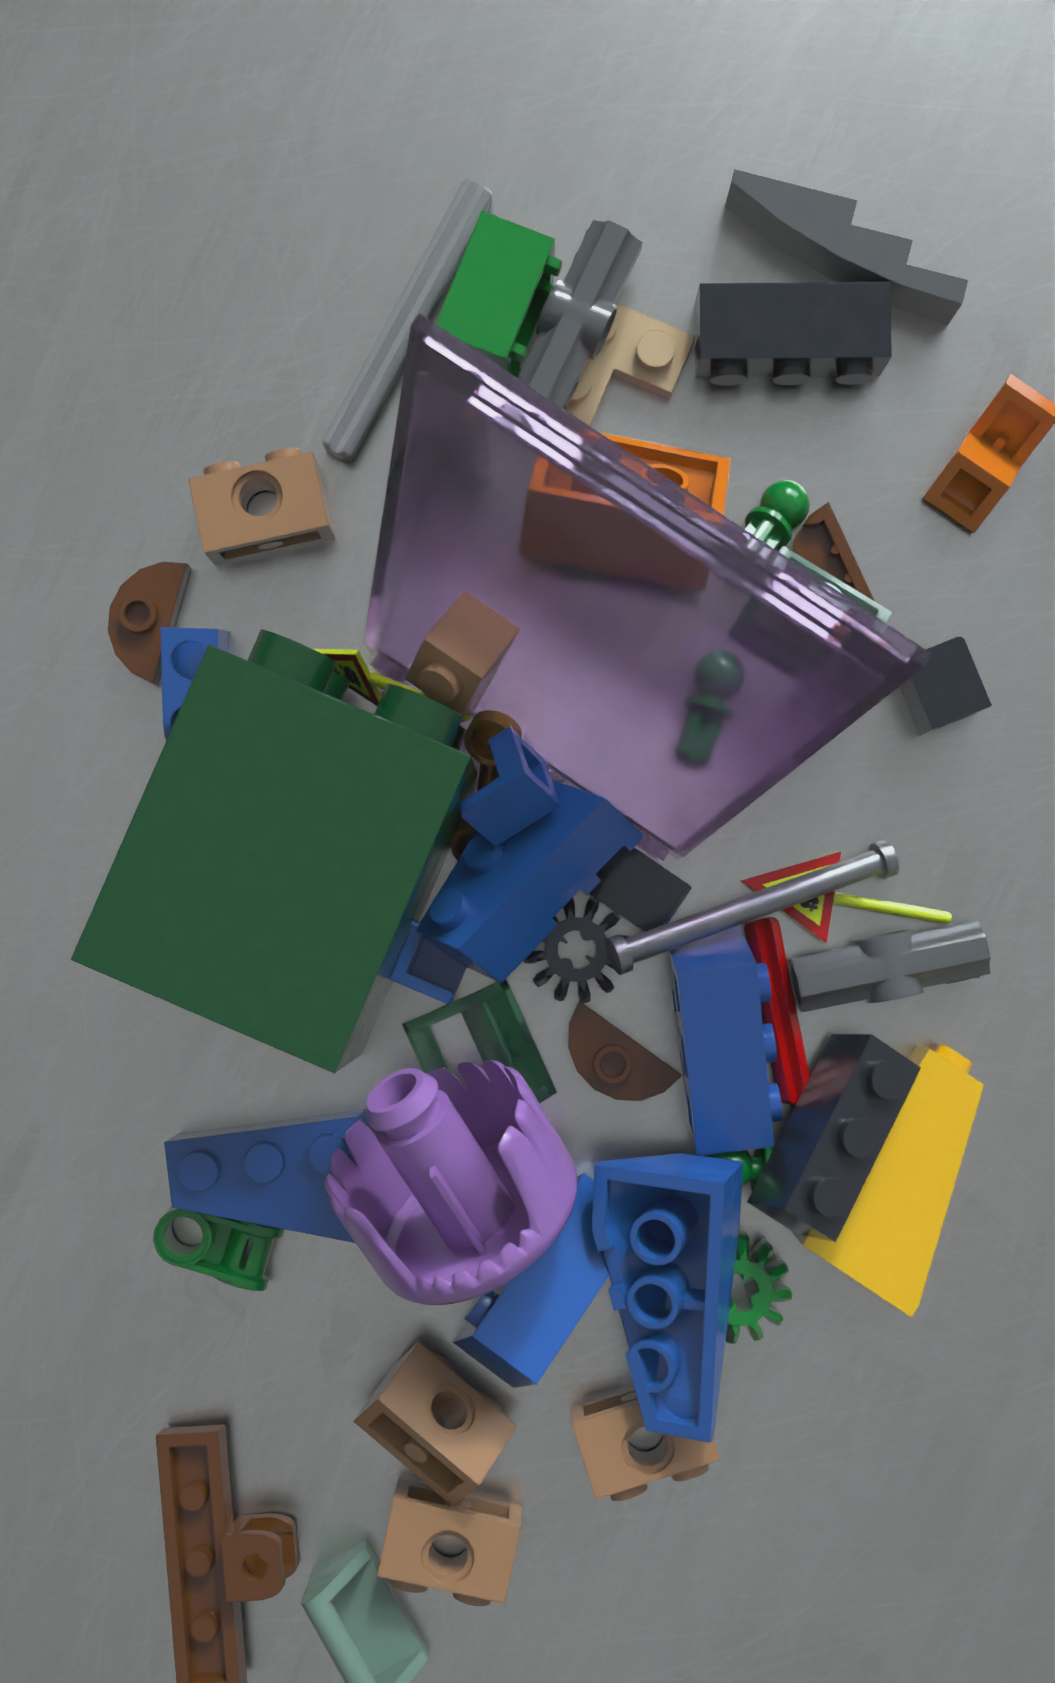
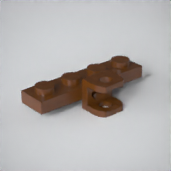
M225 1424L163 1428L156 1434L176 1683H248L241 1602L265 1600L276 1596L285 1586L286 1578L296 1571L299 1566L296 1525L290 1517L275 1513L238 1515L233 1520Z

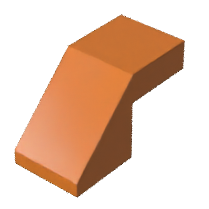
M1010 374L923 498L975 533L1010 488L1021 466L1055 424V403Z

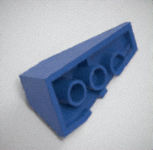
M675 1153L599 1161L595 1164L592 1232L597 1251L603 1250L612 1284L608 1291L613 1310H619L629 1347L626 1358L646 1431L709 1443L714 1438L740 1227L743 1162Z

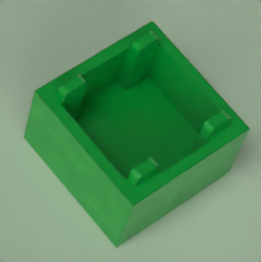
M483 210L481 211L433 329L441 371L509 397L513 384L516 382L522 369L520 367L526 358L527 350L536 330L544 304L554 286V276H559L562 268V261L555 257V238Z

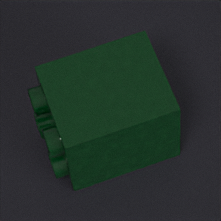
M261 629L248 660L208 644L71 960L335 1074L362 1055L393 983L389 978L414 920L419 921L451 848L452 838L463 819L459 810V803L474 794L479 775L471 755L460 751L464 743L466 731L465 728L460 726L463 718L460 713L421 694L389 683L385 687L375 713H369L343 701L351 681L334 672L337 664L334 660L294 640Z

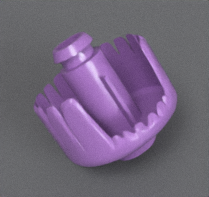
M483 1061L482 1066L484 1070L472 1062L458 1064V1070L465 1081L466 1087L459 1078L446 1068H437L427 1074L416 1068H406L388 1075L371 1090L366 1100L368 1125L377 1131L376 1135L363 1121L359 1120L351 1126L344 1137L352 1161L339 1148L334 1151L330 1159V1169L333 1176L328 1173L325 1179V1190L330 1197L332 1210L382 1282L397 1296L405 1300L425 1305H448L467 1301L497 1289L517 1277L537 1261L557 1239L571 1215L578 1181L573 1159L522 1075L514 1068L505 1067L498 1061Z

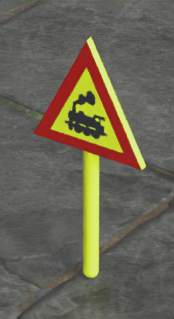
M314 649L337 663L334 672L350 680L349 688L378 706L382 697L377 687L385 690L388 683L427 697L420 690L378 673H370L359 650ZM471 714L464 716L461 722L469 721Z
M841 852L751 877L740 882L752 891L757 892L840 862ZM835 891L780 910L825 944L827 943L833 904L948 924L952 921V915L946 911L843 894Z

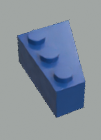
M552 780L561 805L560 807L496 847L476 830L417 926L416 931L457 963L502 983L558 926L553 917L580 890L588 895L601 882L596 873L623 846H626L631 851L645 837L606 798Z
M738 925L667 951L672 962L675 991H671L673 1009L677 1011L681 1046L679 1055L689 1130L696 1155L698 1156L773 1147L772 1122L782 1121L779 1088L777 1083L768 1084L766 1063L777 1062L774 1031L771 1023L762 1024L761 1003L771 1002L768 968L766 963H756Z
M366 1109L175 1135L164 1142L172 1207L355 1243L330 1206V1197L325 1190V1179L328 1173L333 1176L330 1169V1159L336 1149H341L352 1161L344 1137L351 1126L359 1120L367 1125Z
M585 1173L577 1177V1193L574 1207L557 1239L537 1261L517 1277L491 1292L476 1297L463 1317L467 1323L452 1342L512 1388L537 1385L609 1277L603 1250L597 1251L592 1232L594 1180Z

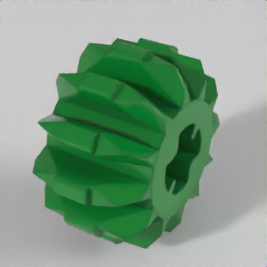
M739 1231L734 1274H739L744 1282L749 1277L752 1280L744 1284L746 1294L744 1297L734 1300L731 1295L726 1342L729 1344L737 1342L740 1326L747 1327L754 1341L762 1339L763 1331L757 1322L764 1316L770 1323L780 1325L783 1321L782 1314L771 1302H786L792 1299V1291L788 1286L775 1283L784 1278L789 1272L787 1264L783 1260L768 1262L773 1252V1246L767 1240L757 1243L749 1252L750 1240L745 1231Z

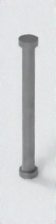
M883 839L870 844L869 851L632 937L624 939L621 934L606 939V949L610 962L616 973L623 975L633 971L634 963L876 875L882 879H887L898 874V857L893 846Z

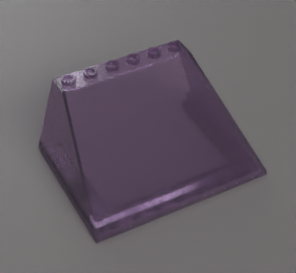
M420 313L412 323L363 642L368 651L375 656L370 666L383 676L403 683L424 638L460 594L466 591L520 628L480 704L471 713L470 720L472 721L478 712L485 710L499 711L513 718L521 726L522 738L545 759L551 779L606 798L645 836L636 846L652 857L663 862L668 854L678 860L686 856L924 668L933 655Z

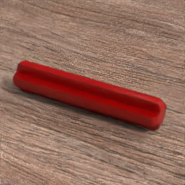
M766 917L745 923L744 931L747 944L756 963H766L770 978L771 1002L761 1003L763 1024L771 1023L775 1036L777 1062L771 1063L774 1082L778 1085L781 1103L796 1104L807 1085L810 1074L780 923L775 917Z

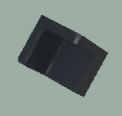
M955 637L905 657L892 666L893 673L919 736L979 713L992 706L963 637Z

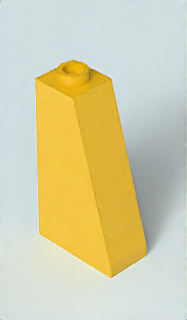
M942 1043L939 1044L935 1052L930 1048L916 1045L908 1057L909 1060L921 1067L837 1241L832 1242L796 1233L793 1234L803 1246L911 1318L920 1304L984 1087L983 1083L968 1074L973 1063Z

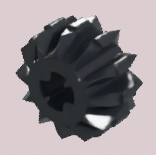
M572 898L563 907L566 919L559 922L556 916L553 917L558 926L542 941L545 942L544 950L532 951L524 960L526 964L547 960L549 966L537 973L533 978V983L537 987L546 984L554 974L561 977L554 990L555 1000L563 1001L565 999L570 981L577 982V992L581 1003L591 1001L587 980L593 977L604 992L610 993L614 989L612 981L601 972L605 965L613 968L607 953V937L604 932L615 926L620 920V916L616 912H611L598 925L592 920L599 907L598 899L589 898L585 905L583 918L575 917V902ZM571 931H579L582 940H592L594 944L593 956L585 955L589 962L581 967H573L570 958H560L558 955L559 942L567 944L568 941L563 936ZM622 935L624 939L629 938L628 935Z

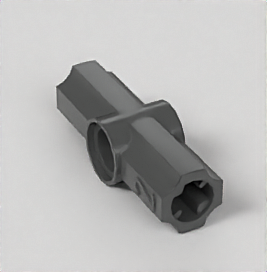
M593 220L585 233L578 252L574 256L573 263L564 281L559 279L553 286L537 323L536 333L538 336L511 390L512 398L519 401L527 409L544 417H553L561 420L564 411L568 408L570 399L578 387L589 359L595 360L600 353L617 313L618 307L615 304L642 250V241L635 238L627 228L609 220L605 222Z
M970 921L912 934L910 930H902L854 940L855 945L834 950L827 949L789 959L790 978L794 996L797 1000L799 1011L803 1013L866 999L867 1003L891 1001L924 993V987L980 978V976L990 974L991 957L987 938L982 931L980 922Z

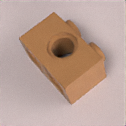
M300 448L278 449L266 454L265 462L243 467L236 461L219 462L204 468V475L188 479L203 551L214 565L336 539L321 469L313 451L302 453ZM268 490L277 494L276 504L269 513L262 516H253L247 513L248 501L255 493Z
M420 1342L393 1365L353 1421L451 1506L480 1486L517 1428V1425L502 1413L496 1401L483 1393L477 1392L453 1371L452 1366L443 1356L429 1351ZM431 1409L443 1418L446 1428H443L435 1421Z
M634 1387L571 1407L572 1426L595 1500L609 1495L613 1501L631 1499L645 1492L648 1488L647 1483L669 1476L672 1477L673 1481L690 1480L706 1473L709 1470L708 1464L720 1460L714 1438L709 1443L663 1434L662 1442L654 1450L642 1452L634 1449L629 1444V1439L636 1430L645 1427Z
M398 1479L377 1577L390 1579L392 1586L406 1592L421 1593L427 1591L428 1587L452 1592L456 1600L472 1606H487L491 1601L505 1604L521 1529L522 1505L468 1494L451 1506L428 1485ZM441 1536H455L465 1544L466 1550L457 1557L448 1558L440 1555L434 1549L432 1543Z

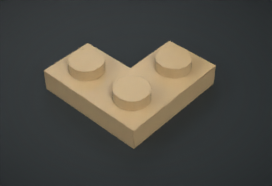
M616 303L615 305L618 309L608 337L595 360L589 359L578 387L570 399L568 408L564 411L561 420L579 428L590 430L613 376L670 400L694 345L696 336Z

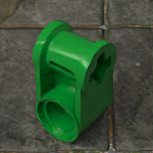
M171 1207L159 1219L154 1229L153 1243L156 1252L163 1261L173 1266L212 1276L225 1284L237 1288L264 1291L267 1289L269 1278L264 1273L274 1241L283 1237L285 1229ZM186 1217L196 1221L201 1227L203 1234L202 1242L195 1246H184L178 1243L173 1237L171 1230L173 1220ZM249 1239L253 1240V1244L249 1253L248 1260L245 1261L244 1255L247 1249Z

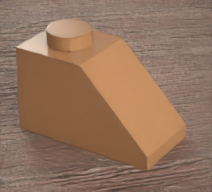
M464 590L424 638L405 680L420 689L428 698L455 710L463 717L469 715L480 704L521 628Z

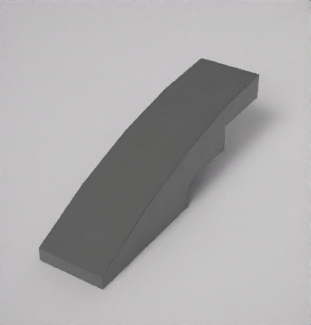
M734 169L725 206L773 245L835 282H890L891 307L949 325L961 307L968 280L907 265L913 241L911 239L851 225L857 200Z

